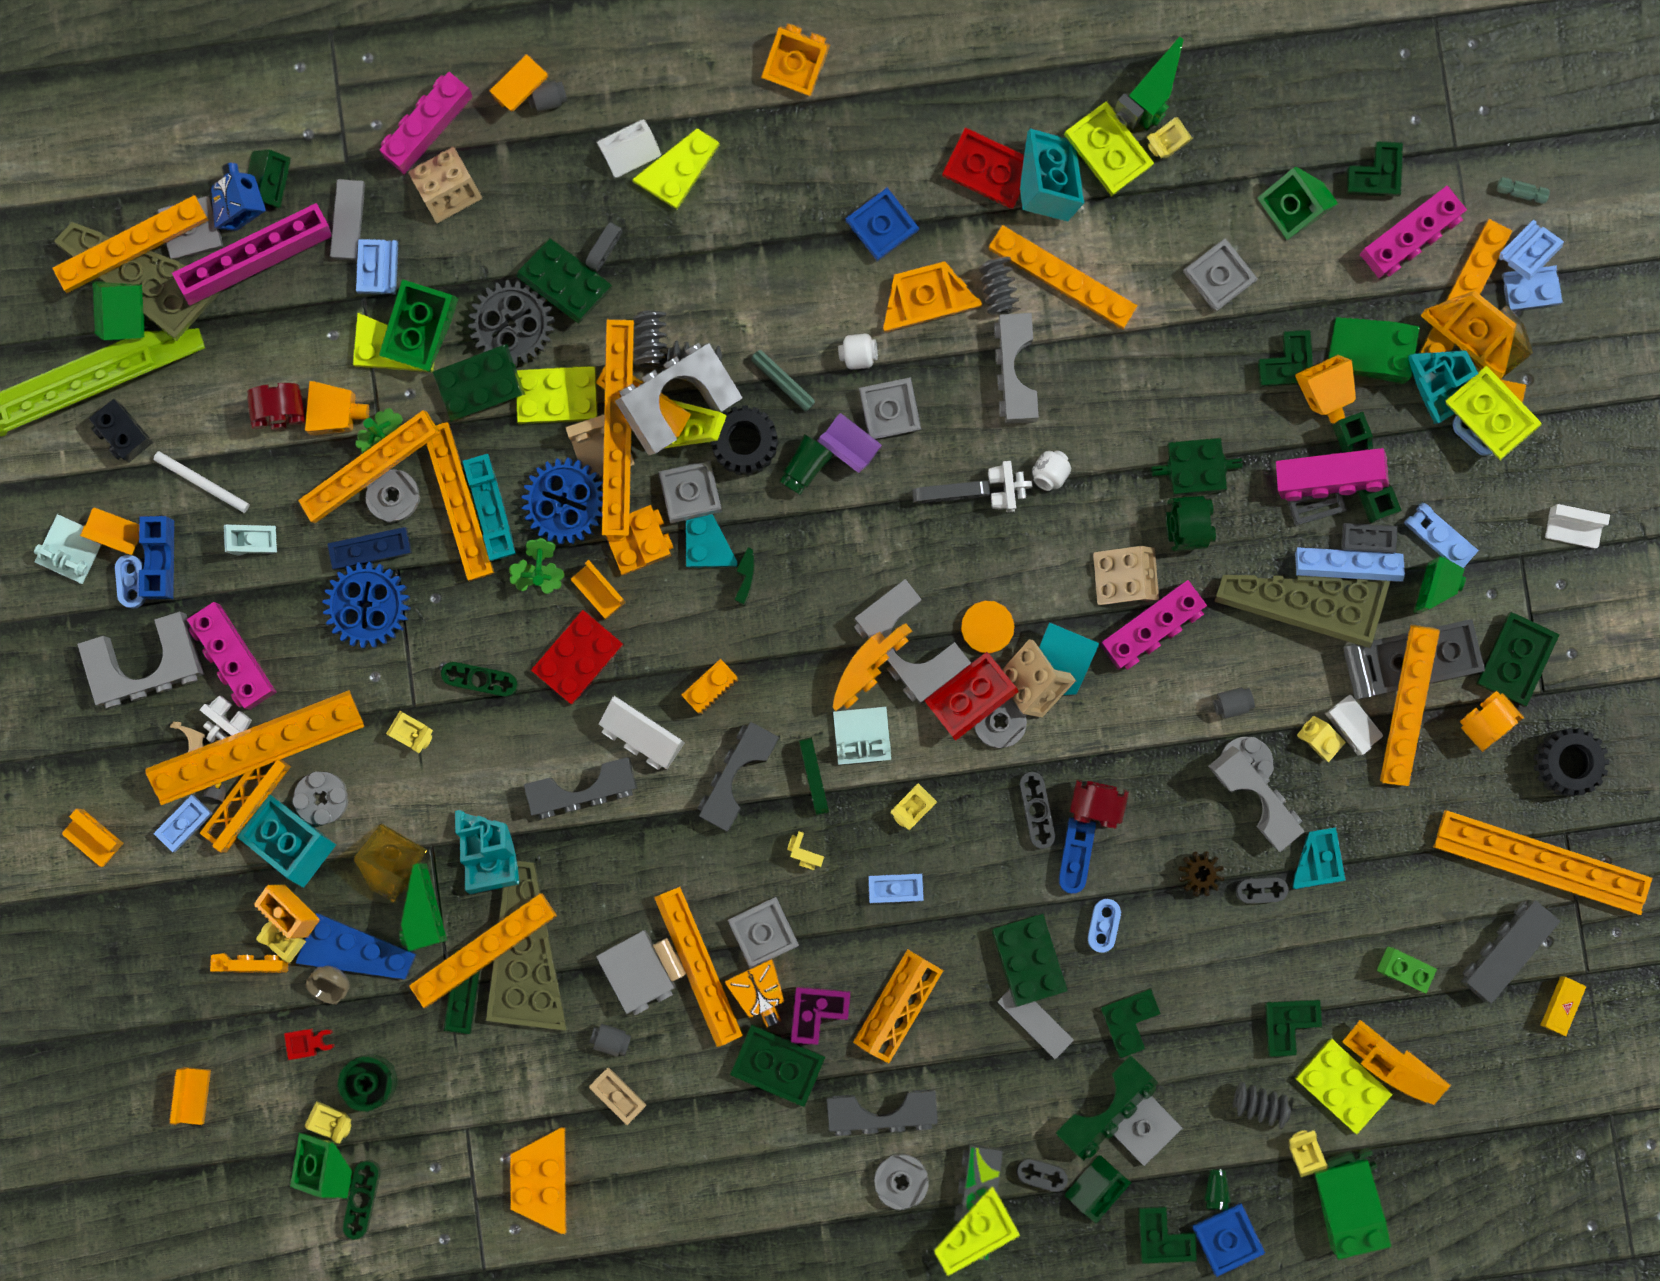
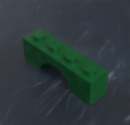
M1364 412L1338 420L1332 425L1343 453L1373 449V435ZM1390 484L1389 487H1383L1381 491L1377 492L1357 490L1370 524L1394 516L1402 511L1394 489Z
M1131 1055L1112 1074L1116 1093L1111 1106L1104 1113L1094 1117H1082L1073 1114L1055 1133L1083 1161L1086 1158L1093 1157L1100 1149L1099 1145L1104 1139L1111 1138L1118 1131V1125L1125 1118L1129 1119L1134 1115L1138 1108L1137 1105L1143 1099L1150 1098L1156 1091L1157 1080Z

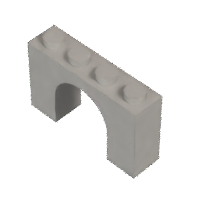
M699 343L695 344L685 351L687 356L679 360L677 356L663 364L666 369L659 374L654 370L641 378L644 383L635 388L631 384L619 392L622 397L615 400L648 456L657 453L677 440L659 407L660 392L669 380L683 379L691 382L698 388L710 409L717 412L725 410L743 398L710 343L702 347Z
M905 579L855 617L857 624L854 628L863 639L866 637L870 639L878 632L886 639L891 634L895 623L920 604L922 599ZM954 642L935 658L922 664L906 662L892 649L887 653L890 658L886 662L890 666L886 669L895 681L900 679L906 687L903 691L912 702L917 700L920 704L968 667L971 662Z
M177 612L155 619L163 648V657L158 669L144 679L132 680L121 671L110 638L101 636L79 643L78 648L95 705L111 709L120 706V701L128 698L131 701L146 698L147 692L156 690V693H162L171 690L172 685L179 682L182 685L197 682V677L204 675L194 638L188 630L190 624L187 621V614Z

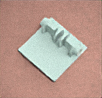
M57 514L43 545L38 544L34 550V554L37 555L35 563L83 584L102 544L81 537L84 526Z
M886 707L833 712L838 765L891 760Z

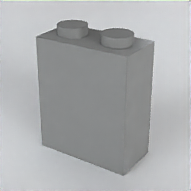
M646 930L596 956L626 1014L633 1011L634 1015H637L649 1008L647 1004L649 1001L657 998L658 1002H661L672 996L671 990L676 987L667 975Z

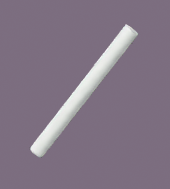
M160 451L155 454L154 461L243 513L249 508V503Z

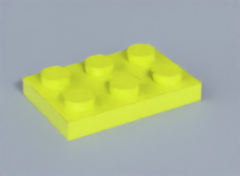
M1107 101L1064 133L1065 137L1111 196L1154 165V162L1127 127L1116 118V113Z
M595 366L517 370L525 395L517 397V418L519 424L586 421L598 417Z
M1485 366L1478 372V375L1470 379L1447 399L1446 404L1501 461L1537 430L1542 423Z
M1331 1038L1295 1077L1303 1087L1355 1134L1361 1131L1393 1095Z

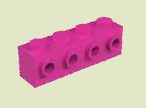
M450 72L445 76H440L435 81L434 89L428 95H423L418 100L416 109L411 115H405L399 122V128L395 133L386 136L381 143L380 152L384 158L404 175L473 98L469 88Z
M1447 185L1364 248L1359 255L1379 279L1385 274L1390 277L1402 268L1399 263L1407 258L1410 262L1422 252L1421 246L1425 243L1431 246L1443 236L1440 233L1446 227L1452 230L1463 221L1461 216L1467 209Z
M1384 448L1276 461L1278 492L1281 498L1287 501H1299L1302 497L1306 496L1325 498L1332 493L1351 495L1357 490L1377 492L1381 491L1383 487H1389L1387 456Z
M1187 580L1099 645L1118 670L1123 666L1128 670L1140 661L1137 656L1142 652L1146 651L1149 655L1160 647V639L1166 635L1171 639L1183 630L1180 625L1185 621L1189 620L1192 624L1203 616L1202 609L1207 605L1189 580Z
M213 602L187 619L191 625L188 628L190 634L196 641L200 640L204 645L203 654L210 663L215 662L219 669L216 672L219 679L225 686L229 684L234 692L231 694V697L239 708L243 706L244 709L251 710L277 693L220 604Z

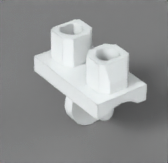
M1005 461L1002 463V466L988 469L989 484H1004V492L991 493L993 509H1006V512H1015L1014 490H1017L1018 499H1025V489L1032 488V481H1024L1023 472L1015 473L1016 482H1013L1011 461Z
M218 696L210 705L204 704L200 709L201 712L216 723V725H213L210 721H207L203 726L209 731L206 739L211 743L217 738L219 740L227 738L228 736L223 733L224 730L231 736L247 730L252 720L241 711H238L231 721L227 719L224 715L232 704L222 696Z

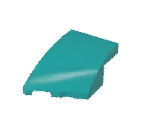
M1467 351L1409 355L1410 366L1421 397L1433 422L1438 424L1455 414L1446 404V400L1479 373Z
M1049 623L1039 648L1054 670L1071 673L1076 680L1063 695H1076L1099 643Z
M460 810L455 811V834L460 837V862L465 866V891L473 894L519 885L517 859L508 826L505 823L495 820L491 821L485 817L473 816Z

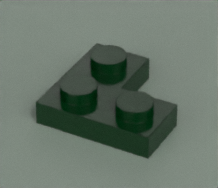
M1377 141L1374 147V167L1349 166L1347 168V194L1399 197L1402 184L1403 143Z
M1310 330L1284 331L1282 333L1284 358L1258 360L1260 387L1299 385L1295 374L1313 367Z
M1151 988L1100 1007L1120 1059L1145 1050L1136 1023L1161 1014Z
M1321 1000L1265 1002L1268 1056H1297L1295 1028L1322 1027Z
M1166 1206L1138 1207L1142 1264L1197 1261L1195 1233H1168Z

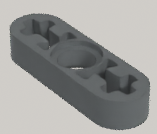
M988 481L912 489L913 502L916 504L981 498L990 495Z
M1028 772L1021 777L1019 783L1028 831L1032 844L1037 848L1044 849L1050 847L1055 840L1045 783L1040 774ZM1029 776H1033V780L1039 781L1035 791L1036 795L1042 793L1043 799L1034 798L1027 801L1026 796H1032L1031 789L1025 788L1024 783L1028 782ZM1035 802L1041 803L1045 808V813L1041 818H1034L1030 814V806ZM1047 819L1048 825L1042 826L1044 833H1049L1050 838L1046 839V844H1042L1040 840L1035 839V835L1039 834L1038 826L1033 828L1032 822H1042Z

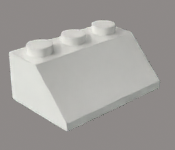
M615 696L609 703L599 723L604 728L601 733L613 741L619 737L626 742L624 745L625 749L636 756L639 752L649 757L646 762L657 770H660L661 767L668 769L685 744L682 740Z

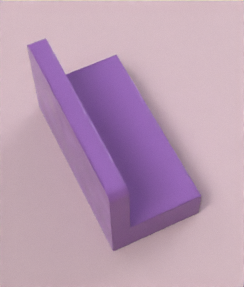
M841 413L837 415L828 430L817 440L858 473L869 465L882 447L879 442Z

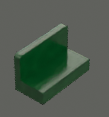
M270 149L252 152L247 174L255 177L264 205L276 209L281 208L291 157Z
M1099 1155L1066 1192L1065 1196L1087 1217L1097 1223L1132 1182L1104 1157Z

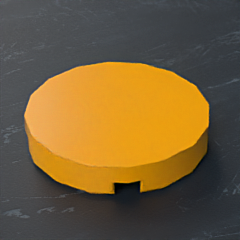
M982 601L975 603L966 611L962 619L961 632L964 641L972 649L979 653L988 652L992 654L1001 651L1009 644L1014 634V621L1011 613L1005 606L995 601Z

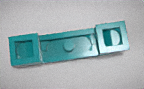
M489 454L464 460L463 465L472 490L489 560L494 561L516 554L508 518Z

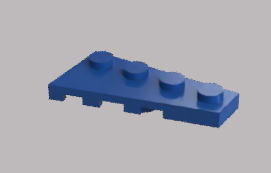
M316 913L320 921L310 935L306 937V943L303 945L296 960V964L317 967L329 965L344 971L407 979L417 954Z

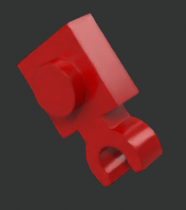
M313 1028L284 1033L288 1060L317 1055L316 1047H319L321 1050L334 1048V1044L327 1045L323 1042L324 1035L333 1033L332 1030H322L317 1036H314Z

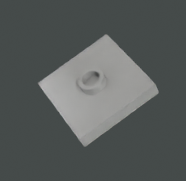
M209 196L198 198L209 221L166 242L170 259L180 260L224 248L219 229L214 226L213 205ZM172 206L158 209V212L160 213Z
M1226 238L1183 270V273L1215 313L1258 280Z
M911 377L859 388L868 435L873 439L921 430Z
M711 461L659 472L670 523L722 512Z
M777 897L728 920L750 969L799 946Z
M1152 1096L1146 1100L1143 1099L1137 1105L1138 1108L1134 1115L1129 1119L1125 1118L1118 1125L1119 1129L1114 1134L1143 1166L1182 1129Z

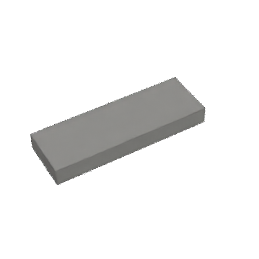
M337 179L330 255L332 259L358 260V239H360L365 190L364 181Z
M1010 989L997 1001L1054 1059L1074 1041L1036 1002L1015 1007Z

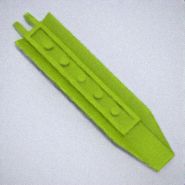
M187 329L177 341L164 331L144 332V338L121 340L1 391L0 437L5 436L10 430L204 349L205 345L200 330Z

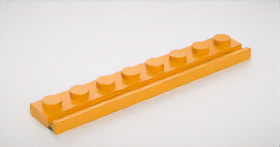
M348 690L146 768V775L156 796H158L160 804L164 805L275 762L277 759H283L363 728L364 723L351 692Z
M1447 810L1443 813L1437 839L1433 848L1637 915H1642V907L1645 904L1652 882L1651 877Z

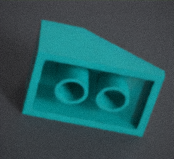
M1031 128L1027 131L1020 184L1023 210L1068 222L1084 204L1077 151L1067 138Z
M270 794L237 836V838L286 878L303 888L336 846L323 833Z

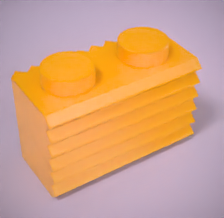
M720 659L682 694V697L698 714L703 715V711H707V707H711V704H714L715 700L722 696V693H726V689H730V686H734V682H738V677Z
M285 884L268 885L254 903L255 907H258V911L265 914V918H269V921H272V925H276V928H279V932H283V935H286V939L308 937L320 921Z

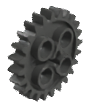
M506 280L505 288H501L497 282L496 291L494 292L487 287V297L478 295L482 303L480 305L472 304L477 313L469 314L470 319L475 321V323L468 325L470 330L477 331L471 335L472 340H480L475 345L478 350L485 348L483 352L502 346L503 339L507 336H512L515 338V342L508 348L515 367L518 365V359H522L525 364H528L527 356L529 355L534 359H538L535 351L538 349L545 352L546 350L542 343H551V339L546 335L555 332L552 327L548 326V324L555 322L554 317L547 316L553 312L552 308L544 307L548 300L544 297L538 300L540 294L536 291L531 293L532 288L528 285L522 289L520 281H517L515 287H512L509 280ZM519 300L522 302L518 310H509V304L512 301ZM527 310H531L530 314L524 315ZM492 315L500 316V321L495 326L487 325V320ZM512 319L515 321L516 327L512 328L507 321ZM529 321L537 323L536 329L532 332L524 331V325ZM500 332L497 337H492L494 333Z

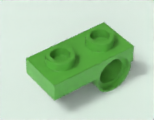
M1388 946L1377 969V972L1426 994L1437 971L1436 968Z

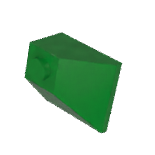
M1298 167L1292 168L1257 197L1287 240L1313 224L1338 204L1322 181Z
M1441 556L1428 562L1413 613L1420 614L1457 595L1458 591L1461 592L1466 581V577L1463 576L1464 568Z
M299 1133L290 1187L320 1198H348L352 1170L336 1145L324 1139Z

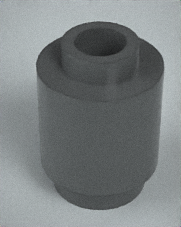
M553 80L542 83L528 96L531 108L536 107L537 112L562 106L561 103L567 102L562 81L555 82Z
M1240 687L1217 693V699L1213 700L1216 714L1222 715L1223 719L1249 713V710L1255 708L1250 688L1243 689Z
M601 1023L600 1028L594 1027L589 1043L594 1044L593 1050L618 1057V1055L625 1056L631 1035L625 1034L626 1031Z

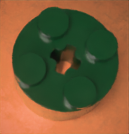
M1204 496L1170 498L1167 505L1172 506L1171 512H1166V532L1168 541H1174L1175 546L1171 547L1173 551L1207 549L1210 542H1215L1216 530L1214 526H1211L1210 516L1213 515V502L1211 499L1206 500Z
M367 1054L351 1060L341 1070L338 1077L340 1096H342L350 1108L357 1111H371L383 1106L393 1097L397 1088V1074L394 1065L384 1057L375 1054ZM370 1077L369 1079L373 1082V1086L367 1089V1084L363 1083V1079Z

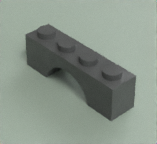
M750 722L749 726H742L736 739L740 740L735 750L730 748L723 761L727 766L723 773L717 772L711 783L714 789L710 797L705 795L698 806V810L701 811L700 817L727 832L741 810L732 793V783L735 774L747 763L753 761L767 762L779 740L778 736Z
M629 757L603 763L597 781L590 788L581 792H568L558 786L553 778L524 784L531 815H539L540 820L555 816L554 811L565 809V813L581 809L580 804L591 802V806L606 803V797L617 795V799L626 798L633 795L632 790L638 789Z
M935 1089L907 1091L903 1103L896 1110L887 1114H874L865 1110L858 1103L854 1094L827 1096L829 1132L835 1131V1136L851 1135V1130L862 1129V1134L878 1133V1128L888 1127L889 1132L905 1131V1126H916V1130L932 1129V1124H938Z

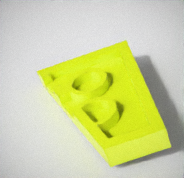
M696 129L632 180L635 184L665 203L678 209L720 144L701 130Z
M358 313L353 359L355 367L429 372L379 356L388 325ZM433 364V366H432L430 372H433V371H434V364Z
M672 400L689 412L691 416L679 437H676L677 440L665 448L718 441L726 415L721 412Z
M993 1186L990 1187L935 1248L934 1251L948 1276L1020 1236Z

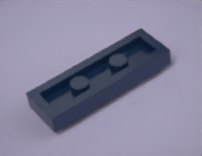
M406 527L327 543L333 570L344 569L346 566L353 567L358 562L363 565L368 562L372 563L412 554Z

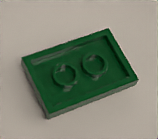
M551 238L518 270L516 276L578 324L608 294L612 287V284Z
M507 344L433 371L450 421L461 419L525 395Z
M1509 612L1484 665L1485 671L1480 673L1476 685L1493 693L1496 691L1500 695L1503 693L1508 700L1527 707L1560 634L1518 614Z
M1044 914L991 930L1015 1007L1068 991Z
M751 1025L730 1075L805 1107L826 1056Z

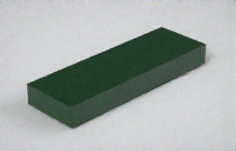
M480 971L449 992L443 1031L464 1034L472 1033Z

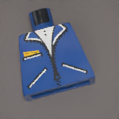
M227 163L222 166L224 178L215 183L211 189L214 226L218 229L237 231L266 210L255 177L251 174L239 173L236 163Z

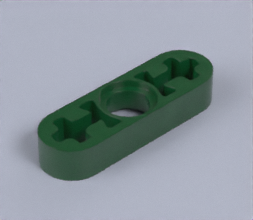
M449 662L441 670L442 680L446 684L458 688L510 697L517 692L519 687L517 678L508 672L458 662ZM457 667L458 672L467 674L466 669H471L467 676V685L463 684L464 678L456 677L454 681H451V677L447 675V672ZM477 672H484L487 676V683L482 687H476L473 684L472 679ZM492 674H497L495 677L497 681H505V678L509 677V682L513 684V687L507 688L506 692H503L501 686L493 685L494 690H489L493 682Z
M812 737L801 739L799 743L816 815L829 813Z
M373 1160L362 1161L356 1166L343 1222V1232L346 1237L352 1240L362 1238L369 1230L381 1174L380 1166ZM367 1165L371 1166L370 1171L374 1172V1176L368 1178L366 1185H372V1190L365 1186L357 1187V1183H364L365 1174L361 1173V1170L365 1169ZM358 1192H364L368 1195L369 1203L366 1207L356 1205L354 1198ZM352 1210L358 1213L366 1212V1216L361 1215L359 1218V1225L363 1226V1229L358 1230L356 1234L353 1233V1228L349 1227V1223L355 1222L357 1213L351 1214Z

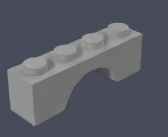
M1032 313L1003 314L999 316L998 323H994V337L1000 340V349H996V364H1001L1002 375H997L998 391L1003 390L1004 401H999L1000 417H1005V424L1037 422L1039 418L1037 391L1024 386L1017 378L1014 370L1016 355L1023 348L1032 344L1033 341Z
M1232 746L1208 767L1228 790L1251 789L1257 792L1262 802V816L1257 828L1269 843L1281 852L1305 832L1299 825L1302 820L1293 809L1290 811L1286 809L1283 805L1286 800L1277 789L1272 791L1267 783L1270 780L1261 769L1256 771L1251 763L1254 760L1245 749L1240 751Z

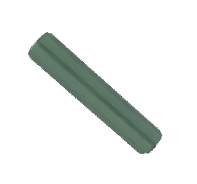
M758 350L752 356L751 361L804 411H808L814 405V399L762 350Z

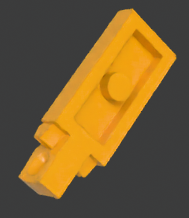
M222 953L211 955L210 971L287 973L289 963L280 960L281 958L278 955H264V960H254L253 955H237V960H232L227 954Z

